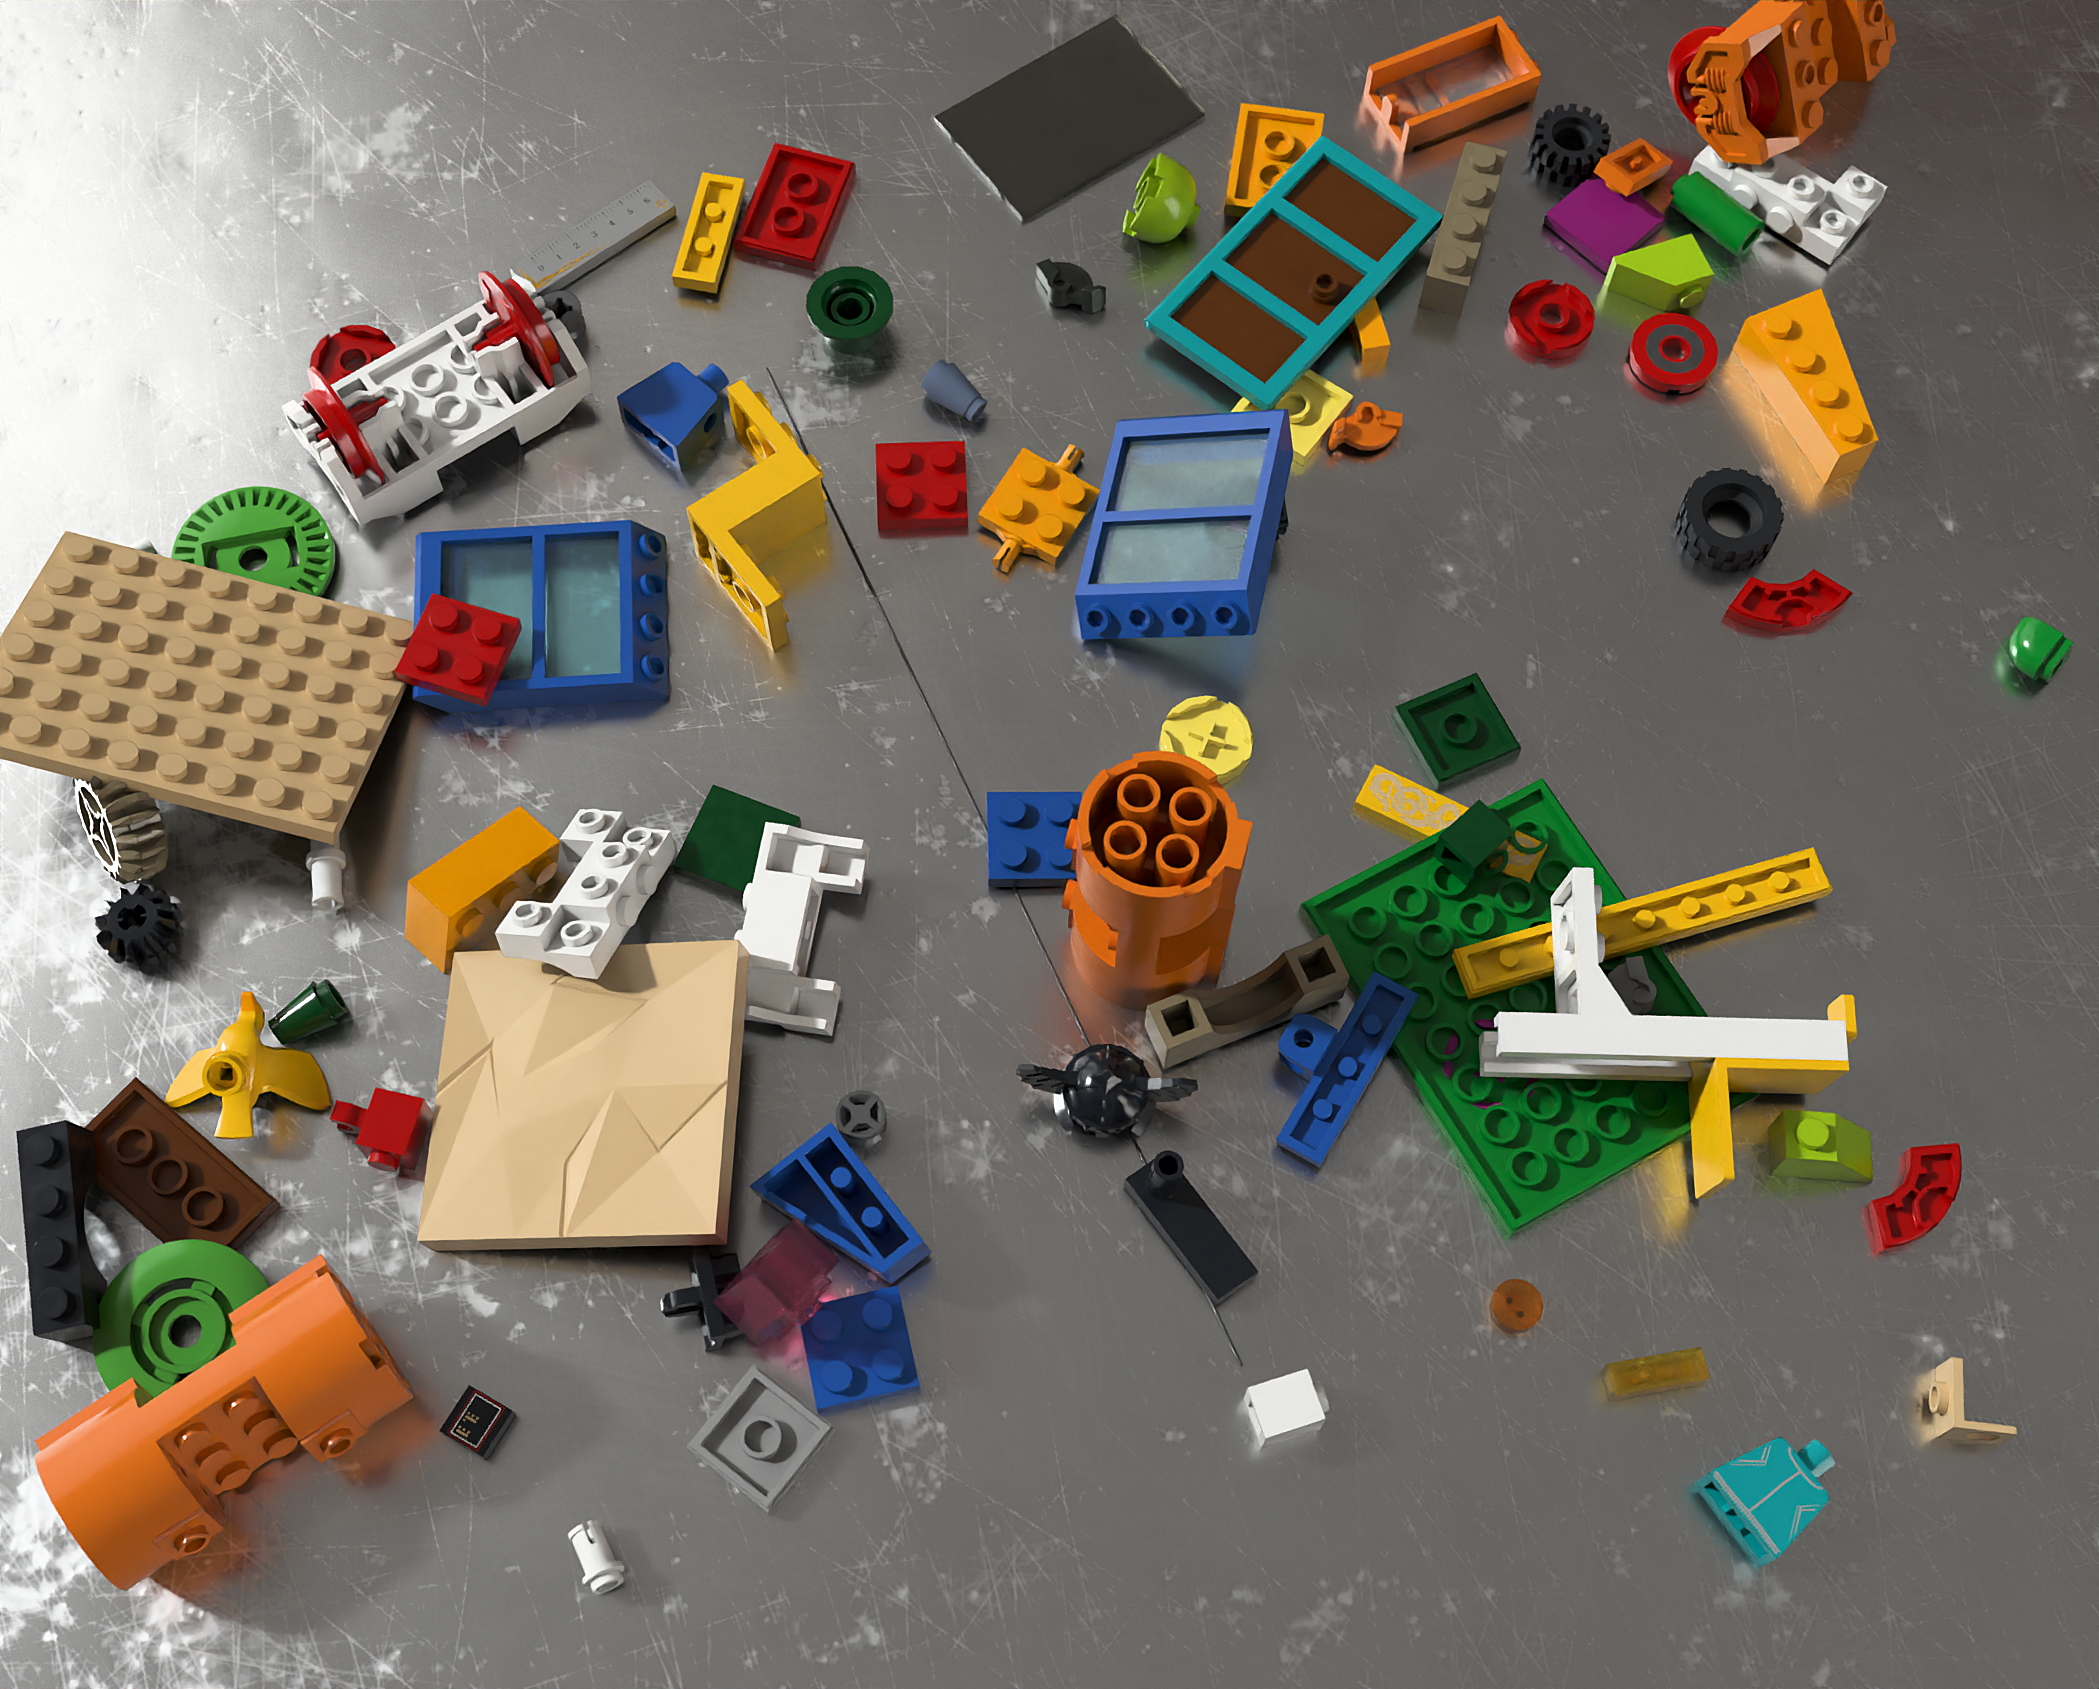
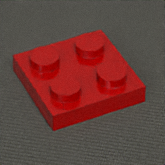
M965 441L875 444L878 530L968 527Z
M432 593L394 671L399 681L486 707L522 630L520 619Z

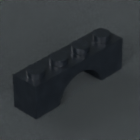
M68 1120L18 1130L16 1135L33 1336L61 1343L93 1336V1331L100 1329L99 1303L108 1288L107 1280L100 1273L92 1258L84 1223L86 1195L90 1186L98 1181L93 1131Z

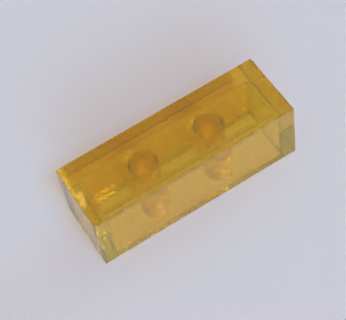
M1701 1347L1607 1363L1600 1370L1608 1402L1702 1386L1710 1379Z

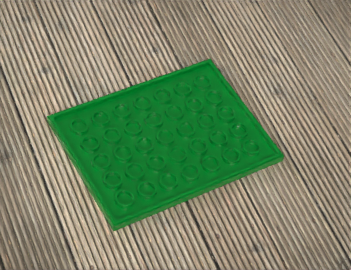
M1543 778L1487 806L1489 809L1494 808L1500 811L1514 831L1517 830L1542 842L1536 848H1525L1517 842L1514 832L1511 843L1519 852L1536 854L1542 851L1546 844L1548 845L1530 883L1521 878H1510L1502 874L1508 863V852L1506 851L1502 855L1503 862L1498 868H1487L1467 887L1432 855L1439 835L1447 829L1445 828L1301 903L1299 911L1317 938L1329 934L1350 976L1347 986L1356 1000H1358L1374 971L1418 994L1417 1002L1389 1051L1509 1238L1691 1136L1687 1081L1539 1078L1538 1082H1534L1525 1088L1529 1078L1503 1077L1505 1081L1500 1083L1496 1077L1478 1076L1476 1078L1473 1074L1476 1071L1480 1073V1057L1478 1052L1480 1035L1484 1031L1498 1032V1029H1481L1474 1024V1021L1480 1019L1494 1020L1499 1012L1556 1013L1554 975L1468 999L1452 958L1454 950L1552 922L1550 898L1573 867L1593 868L1594 885H1600L1602 890V907L1627 900ZM1659 945L1598 963L1607 977L1617 966L1624 964L1625 958L1643 957L1648 978L1655 984L1657 989L1651 1010L1643 1015L1709 1017ZM1453 1034L1457 1035L1459 1043L1455 1052L1450 1055H1444L1443 1052L1449 1038ZM1453 1061V1072L1447 1078L1443 1074V1062ZM1534 1090V1093L1527 1099L1528 1093ZM1729 1092L1730 1113L1754 1101L1761 1093ZM1483 1101L1502 1103L1503 1105H1492L1483 1110L1470 1103Z

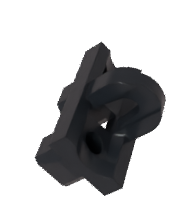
M708 1245L692 1247L693 1258L688 1260L692 1287L665 1294V1298L660 1301L661 1311L665 1314V1317L669 1318L698 1314L705 1352L721 1349L725 1338L747 1332L751 1325L748 1305L745 1299L720 1304L717 1288L740 1284L741 1272L737 1253L710 1254Z

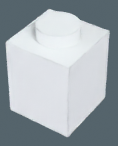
M1308 1369L1248 1387L1244 1396V1401L1261 1448L1320 1430L1326 1419L1324 1413L1329 1411L1325 1390L1320 1381L1312 1382Z

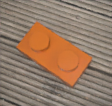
M1639 138L1602 157L1593 172L1604 180L1605 185L1610 190L1627 197L1666 176L1674 161L1643 138Z

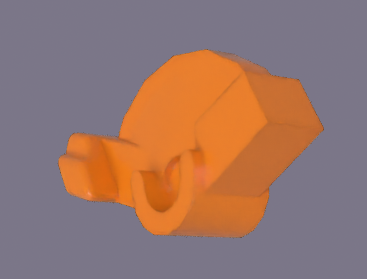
M1362 402L1357 406L1352 415L1347 418L1342 417L1334 423L1328 436V448L1334 450L1343 442L1359 450L1382 448L1395 435H1398L1402 427L1403 414L1379 409L1372 402Z

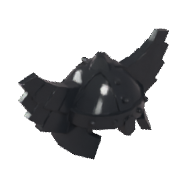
M1110 1043L1092 1045L1074 1054L1063 1070L1039 1067L1034 1064H1018V1069H1016V1075L1021 1077L1022 1082L1030 1084L1031 1088L1053 1093L1055 1113L1064 1130L1079 1123L1086 1131H1095L1096 1137L1108 1138V1133H1120L1127 1127L1139 1137L1152 1121L1157 1102L1180 1101V1098L1190 1097L1192 1092L1198 1090L1197 1080L1182 1077L1176 1079L1151 1078L1142 1059L1138 1058L1127 1048Z

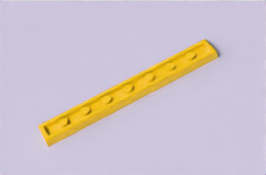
M1814 847L1605 906L1601 908L1600 914L1596 915L1597 933H1602L1605 940L1603 961L1829 896L1833 888ZM1552 922L1455 949L1452 958L1468 999L1554 975Z

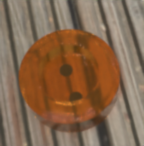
M1510 1279L1501 1283L1495 1289L1489 1301V1313L1493 1322L1500 1329L1512 1334L1529 1331L1538 1322L1543 1312V1300L1539 1291L1531 1283L1521 1279Z

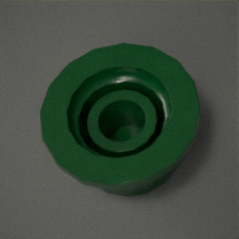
M842 266L825 272L813 282L806 295V313L812 326L823 335L826 343L832 349L843 354H860L870 350L878 343L882 330L887 326L893 314V294L887 282L876 272L859 266Z

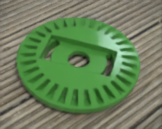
M264 486L243 487L227 491L201 505L181 527L176 536L171 554L172 559L210 568L211 557L214 550H216V568L218 571L317 597H322L327 589L335 565V545L332 534L317 509L294 493ZM289 535L297 542L299 563L296 567H292V553L285 540ZM250 549L263 550L267 553L266 564L256 571L243 569L240 566V559L246 551Z
M184 1239L167 1242L138 1255L113 1278L99 1303L100 1329L93 1331L92 1341L94 1358L104 1384L109 1391H112L128 1379L134 1378L156 1398L180 1382V1374L194 1373L237 1344L231 1331L233 1324L228 1314L271 1287L267 1278L243 1254L233 1248L206 1240ZM194 1279L191 1289L184 1288L170 1291L159 1297L150 1306L148 1299L156 1291L180 1280ZM191 1315L201 1324V1336L194 1345L182 1348L173 1342L171 1328L178 1318Z

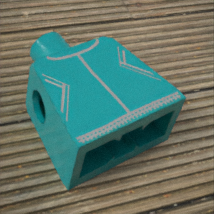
M1780 1436L1715 1468L1696 1483L1757 1562L1763 1567L1782 1555L1830 1500L1829 1493L1818 1481V1478L1834 1467L1835 1461L1828 1449L1817 1440H1812L1798 1452H1795L1790 1444Z

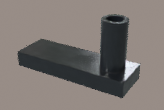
M1162 1151L1155 1159L1127 1177L1123 1185L1216 1306L1253 1280L1259 1271L1184 1176V1162L1181 1156L1174 1151Z

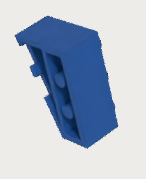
M831 1122L749 1186L760 1199L890 1284L894 1283L931 1253L920 1235Z

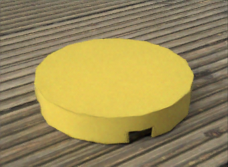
M1204 695L1188 698L1172 708L1162 726L1159 745L1161 751L1179 753L1199 761L1217 775V781L1220 784H1224L1240 775L1250 761L1254 735L1249 719L1238 706L1231 702L1226 704L1223 701H1217V697Z

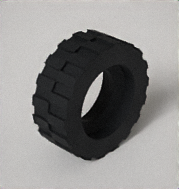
M1722 468L1719 471H1708L1703 477L1699 476L1693 482L1691 488L1689 487L1677 513L1676 533L1680 535L1682 547L1690 552L1689 555L1694 560L1698 559L1708 568L1714 567L1718 568L1719 571L1728 572L1729 570L1742 571L1748 566L1754 567L1759 564L1762 557L1765 558L1768 555L1782 528L1780 526L1784 520V512H1781L1782 502L1775 495L1773 487L1763 482V478L1758 475L1754 476L1743 469L1731 470V468ZM1719 502L1735 504L1750 515L1751 528L1745 535L1738 538L1722 535L1709 525L1707 519L1709 509Z

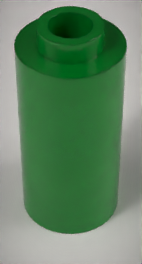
M1699 171L1691 175L1683 174L1671 188L1670 195L1673 196L1670 204L1671 207L1735 257L1743 255L1755 243L1765 227V222Z

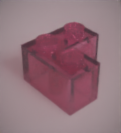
M794 1218L774 1233L713 1303L756 1346L773 1335L778 1340H781L797 1324L801 1327L820 1309L823 1303L818 1298L832 1284L827 1275L839 1263V1260L797 1218Z

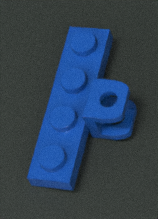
M1374 971L1339 1032L1335 1027L1314 1016L1303 1013L1293 1016L1278 1042L1279 1059L1287 1069L1308 1080L1309 1083L1276 1138V1144L1321 1168L1417 1002V993ZM1300 1042H1308L1311 1044L1307 1048H1300L1297 1046V1044Z

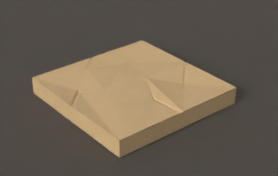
M740 940L619 945L598 979L575 977L559 967L538 960L503 957L501 950L454 952L417 1241L432 1251L727 1244L750 954Z

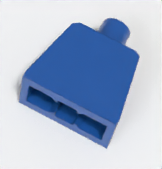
M672 362L616 397L622 422L682 471L721 426L724 415L718 393L729 384V380L725 373L713 363L695 376L681 363Z

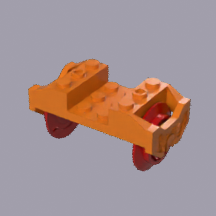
M1760 0L1728 28L1704 26L1694 29L1683 36L1675 45L1669 59L1668 79L1670 89L1680 111L1697 128V132L1724 162L1762 165L1769 158L1800 145L1823 124V106L1819 98L1837 81L1869 82L1890 63L1891 46L1896 43L1894 22L1885 13V5L1882 0Z

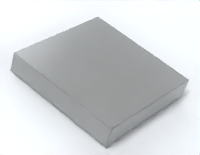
M753 1364L686 1448L765 1513L770 1515L836 1429L762 1369Z

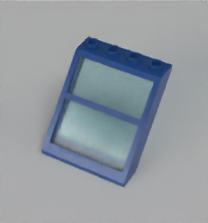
M1288 409L1121 419L1117 421L1075 592L1082 639L1246 636L1256 633L1294 454Z
M632 520L421 532L416 535L414 630L432 593L520 619L522 630L486 707L412 685L413 700L448 713L655 701L664 700L669 697L665 535Z

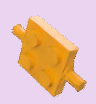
M1069 445L1058 463L1047 461L1028 449L1022 448L977 517L978 524L996 533L1004 542L997 555L992 559V563L996 568H999L1002 564L1001 571L1008 572L1020 552L1035 555L1053 566L1057 564L1097 503L1100 494L1098 488L1081 480L1073 473L1081 459L1085 456L1081 448L1078 447L1075 452L1076 445Z

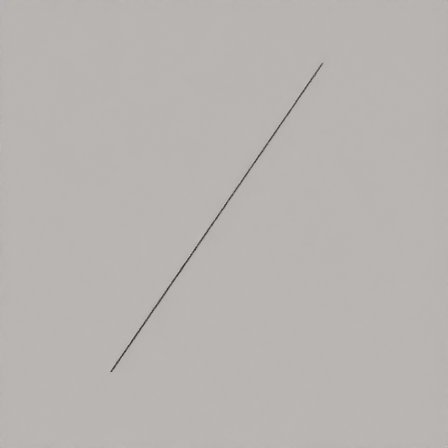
M767 367L766 371L770 377V380L773 383L775 390L777 391L779 399L781 400V403L783 404V407L786 413L788 414V418L790 419V422L792 423V426L799 438V441L801 442V445L803 446V449L807 455L809 454L808 450L802 440L801 435L799 434V431L797 430V427L773 379V376L771 375V372ZM821 480L822 488L826 494L828 502L830 503V506L832 507V510L839 522V525L841 526V529L848 541V544L850 545V548L853 554L855 555L857 563L859 564V567L862 570V573L864 574L866 582L868 583L869 588L873 593V596L878 604V607L880 608V611L883 617L885 618V622L887 623V626L889 627L890 632L892 633V636L897 644V647L899 648V651L902 657L904 658L906 666L908 667L909 672L911 673V676L916 684V687L918 688V691L921 697L923 698L925 706L927 707L928 712L930 713V716L935 724V727L937 728V731L940 734L943 743L945 744V748L947 749V752L950 755V758L952 759L955 769L957 770V773L960 779L962 780L965 790L967 791V794L969 795V798L972 801L975 811L977 812V815L979 816V819L982 822V826L984 827L985 832L987 833V826L985 824V821L983 820L982 815L980 814V811L972 797V794L970 793V790L962 776V773L960 772V769L953 757V754L950 751V748L943 736V733L940 730V727L938 726V723L923 694V691L921 690V687L914 675V672L912 671V668L909 665V662L892 629V626L890 625V622L883 610V607L881 606V603L872 587V584L869 581V578L862 566V563L860 562V559L853 547V544L851 543V540L844 528V525L842 524V521L839 515L837 514L830 496L828 495V492ZM1012 887L1015 892V895L1017 896L1018 901L1020 902L1023 912L1025 913V916L1028 919V922L1033 930V933L1035 934L1036 939L1038 940V943L1041 946V950L1043 951L1044 956L1046 957V960L1049 963V966L1054 974V977L1057 980V983L1062 991V994L1064 995L1065 1000L1067 1001V1004L1070 1007V1011L1072 1012L1073 1017L1075 1018V1021L1078 1024L1081 1034L1083 1035V1038L1086 1041L1087 1046L1090 1047L1091 1044L1089 1043V1040L1084 1032L1083 1027L1081 1026V1023L1073 1009V1006L1070 1003V1000L1065 992V989L1063 988L1062 983L1060 982V979L1057 976V973L1054 969V966L1052 965L1051 960L1049 959V956L1044 948V945L1042 944L1041 939L1039 938V935L1036 932V929L1023 904V901L1021 900V897L1018 894L1016 887ZM1127 1127V1130L1130 1133V1137L1132 1138L1133 1143L1135 1144V1147L1145 1166L1147 1162L1144 1158V1155L1141 1152V1149L1133 1135V1132ZM1207 1295V1299L1213 1308L1239 1366H1243L1214 1303Z

